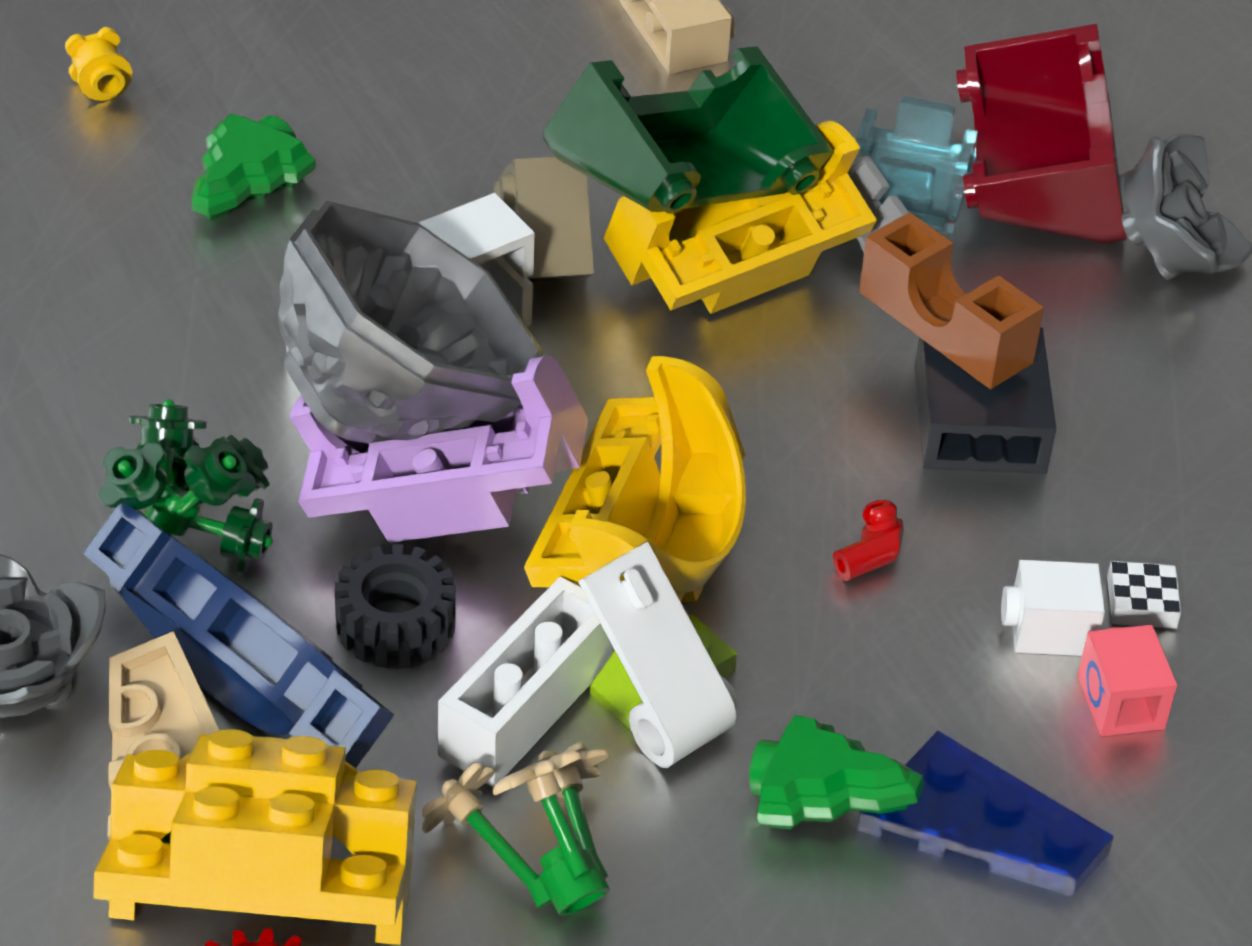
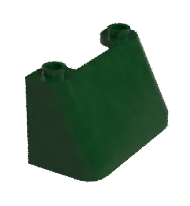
M758 46L737 48L732 55L737 65L718 77L711 70H702L688 91L631 97L622 83L625 78L612 60L590 62L543 131V140L559 161L651 212L665 211L668 214L678 212L684 208L778 195L790 192L792 195L803 193L817 182L820 177V168L834 152Z

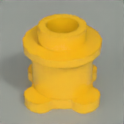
M104 27L98 33L87 36L74 34L65 43V49L72 59V65L69 68L72 80L78 83L84 95L97 101L111 100L118 97L128 88L132 81V68L129 61L117 52L120 37L113 28Z

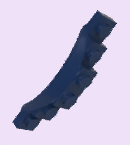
M121 503L114 509L82 553L108 574L110 585L154 638L174 631L197 683L227 709L264 733L281 739L311 736L323 740L329 746L346 747L345 761L354 768H357L395 715L363 690V685L335 664L330 655L250 591L233 582L196 551L176 540L140 510Z

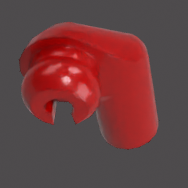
M876 500L868 503L862 512L866 525L862 528L861 541L836 550L833 553V564L842 580L849 581L890 564L898 557L901 550L904 526L903 520L897 518V506L890 500Z

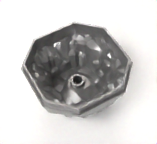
M326 201L319 210L313 209L289 239L284 257L283 274L279 284L281 299L278 310L279 331L289 349L283 358V364L311 412L326 429L341 438L369 444L393 439L408 441L418 439L426 434L466 429L476 420L497 422L521 404L511 384L513 374L525 372L529 359L541 357L544 352L491 274L419 223L331 201Z

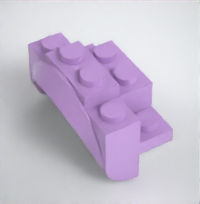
M550 355L530 358L525 372L513 374L511 384L521 404L497 422L476 420L466 429L426 434L418 439L408 441L393 439L369 444L341 438L326 429L315 418L301 395L296 400L289 416L310 450L298 502L308 518L369 510L388 543L509 527L515 495L528 494L529 487L552 484L555 471L580 468L588 418L562 367Z

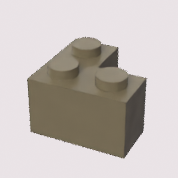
M555 156L514 159L502 171L499 181H494V193L535 232L533 275L527 278L531 282L590 277L594 274L587 176L559 161Z

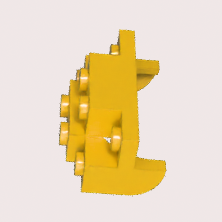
M831 120L815 124V126L834 152L820 168V177L817 182L805 192L797 195L787 192L778 195L684 208L672 214H668L665 211L651 212L623 196L617 202L603 239L631 286L652 279L670 311L702 299L710 314L810 275L822 251L871 232L877 219L848 175V171L860 150V146L840 124Z
M652 356L646 368V373L654 397L610 398L607 400L583 448L580 468L572 470L524 566L532 587H550L559 577L581 587L578 583L580 579L639 545L648 542L680 602H697L704 584L710 579L735 545L743 525L746 506V483L743 459L746 454L726 394L714 377L699 366L688 361L666 356ZM660 444L661 474L654 458ZM621 574V575H620V581H623V580H625V578H624V576Z
M234 729L219 730L210 735L200 734L192 753L182 759H179L175 753L166 750H146L137 755L127 754L112 783L111 838L94 871V899L109 900V918L134 920L137 915V903L374 924L376 925L375 943L401 945L411 883L417 780L399 779L394 773L385 770H365L360 772L345 761L346 747L329 746L326 742L316 737L296 736L288 739L253 737L245 731ZM171 831V844L162 843L161 839ZM333 836L344 844L353 856L345 860L332 859Z

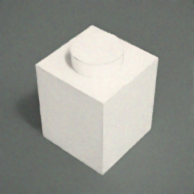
M1019 560L1014 586H1004L1001 600L1002 625L1012 626L1015 653L1082 656L1088 631L1101 630L1105 610L1098 563Z

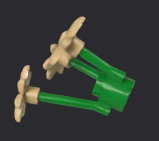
M580 742L570 746L565 752L560 754L554 751H543L539 755V763L510 774L495 784L493 788L494 796L527 783L528 793L532 795L534 802L541 800L559 846L550 850L539 859L544 870L540 876L535 873L481 813L483 805L478 799L482 796V792L478 788L489 780L495 771L490 767L483 768L480 763H473L467 767L458 782L453 779L445 781L441 789L444 796L431 800L422 808V816L425 818L422 823V831L425 834L430 832L442 820L445 825H450L455 819L462 825L469 823L524 883L538 909L553 903L560 917L579 912L602 899L610 891L605 880L608 874L597 855L579 792L583 789L581 779L600 776L601 772L596 764L606 760L609 757L608 753L603 749L587 751L586 746ZM557 796L564 798L575 838Z

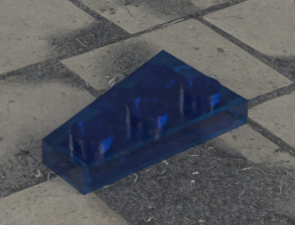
M938 730L905 764L907 767L923 775L924 788L918 802L908 805L905 810L885 814L860 812L857 824V831L881 838L883 831L887 830L919 840V850L941 857L944 856L946 849L984 860L990 872L1071 897L1108 856L1114 838L1110 833Z

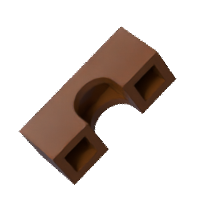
M911 212L866 236L859 293L990 390L1034 363L1044 312L1042 305L999 275L966 294L957 283L951 267L954 243Z

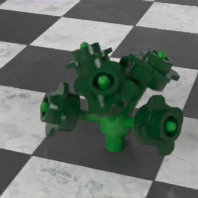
M170 399L163 401L162 404H149L148 416H129L128 423L141 425L140 443L135 450L115 447L105 455L103 466L107 469L106 480L98 493L100 501L109 508L118 507L121 503L136 510L146 508L144 511L145 515L171 536L173 534L184 536L188 528L221 536L220 555L237 560V574L245 576L249 570L251 559L262 560L266 555L268 547L273 543L271 537L273 524L262 518L264 500L255 498L251 510L233 506L225 523L198 516L197 514L200 511V505L203 503L220 506L225 504L235 494L239 497H247L254 490L257 491L259 488L265 490L270 486L267 477L263 473L269 466L262 455V449L256 447L247 438L238 441L231 434L226 438L222 436L215 439L209 447L201 448L198 439L194 437V429H206L207 421L189 419L188 406L175 405Z

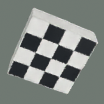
M1111 561L1107 575L1111 623L1132 626L1153 625V627L1177 629L1181 609L1176 566Z

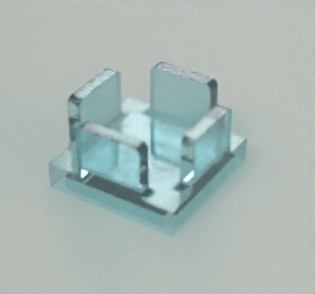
M903 96L898 105L894 130L876 127L878 110L867 108L856 137V142L860 146L859 151L863 156H871L874 164L890 185L879 202L883 204L888 196L897 195L908 212L914 214L935 230L954 233L965 199L963 175L973 173L972 162L976 161L978 131L967 129L962 144L954 143L951 140L955 108L951 105Z

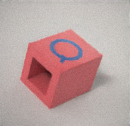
M1153 625L1125 628L1112 627L1105 630L1088 631L1077 677L1100 737L1165 730L1177 683Z

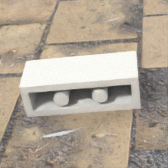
M559 577L438 701L439 757L463 771L473 763H480L483 768H493L495 773L485 783L494 788L495 784L512 770L590 686L613 654V646L581 587Z

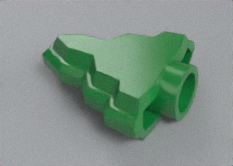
M230 113L206 137L208 150L202 157L205 172L195 181L191 200L192 210L205 215L209 220L224 216L246 199H262L279 187H293L316 169V161L306 150L302 141L296 139L292 128L279 117L268 115L256 122Z
M795 715L787 725L780 741L760 740L755 746L750 763V789L754 796L760 797L757 820L759 824H767L770 828L793 829L802 821L832 822L849 811L885 814L905 810L908 805L918 802L924 788L923 775L883 754L866 752L860 741L835 733L833 725L819 723L816 719Z

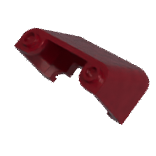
M1097 24L964 46L966 69L956 70V79L960 102H971L977 158V161L972 162L973 173L963 175L967 208L978 207L981 219L1105 244L1127 240V234L1121 220L1124 210L1119 183L1110 101Z

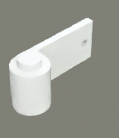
M648 542L639 545L578 581L643 701L630 711L629 723L636 743L651 762L659 767L668 768L735 725L737 717L735 709L738 705L736 693L731 684L723 676L719 675ZM621 574H622V575L624 576V578H625V580H623V581H620V575H621Z

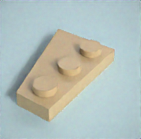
M174 631L109 658V726L112 731V761L108 762V784L111 789V796L112 783L127 754L137 755L146 750H166L175 753L179 759H182L192 753L200 734L210 735L213 732L219 731ZM108 815L109 840L111 838V815Z

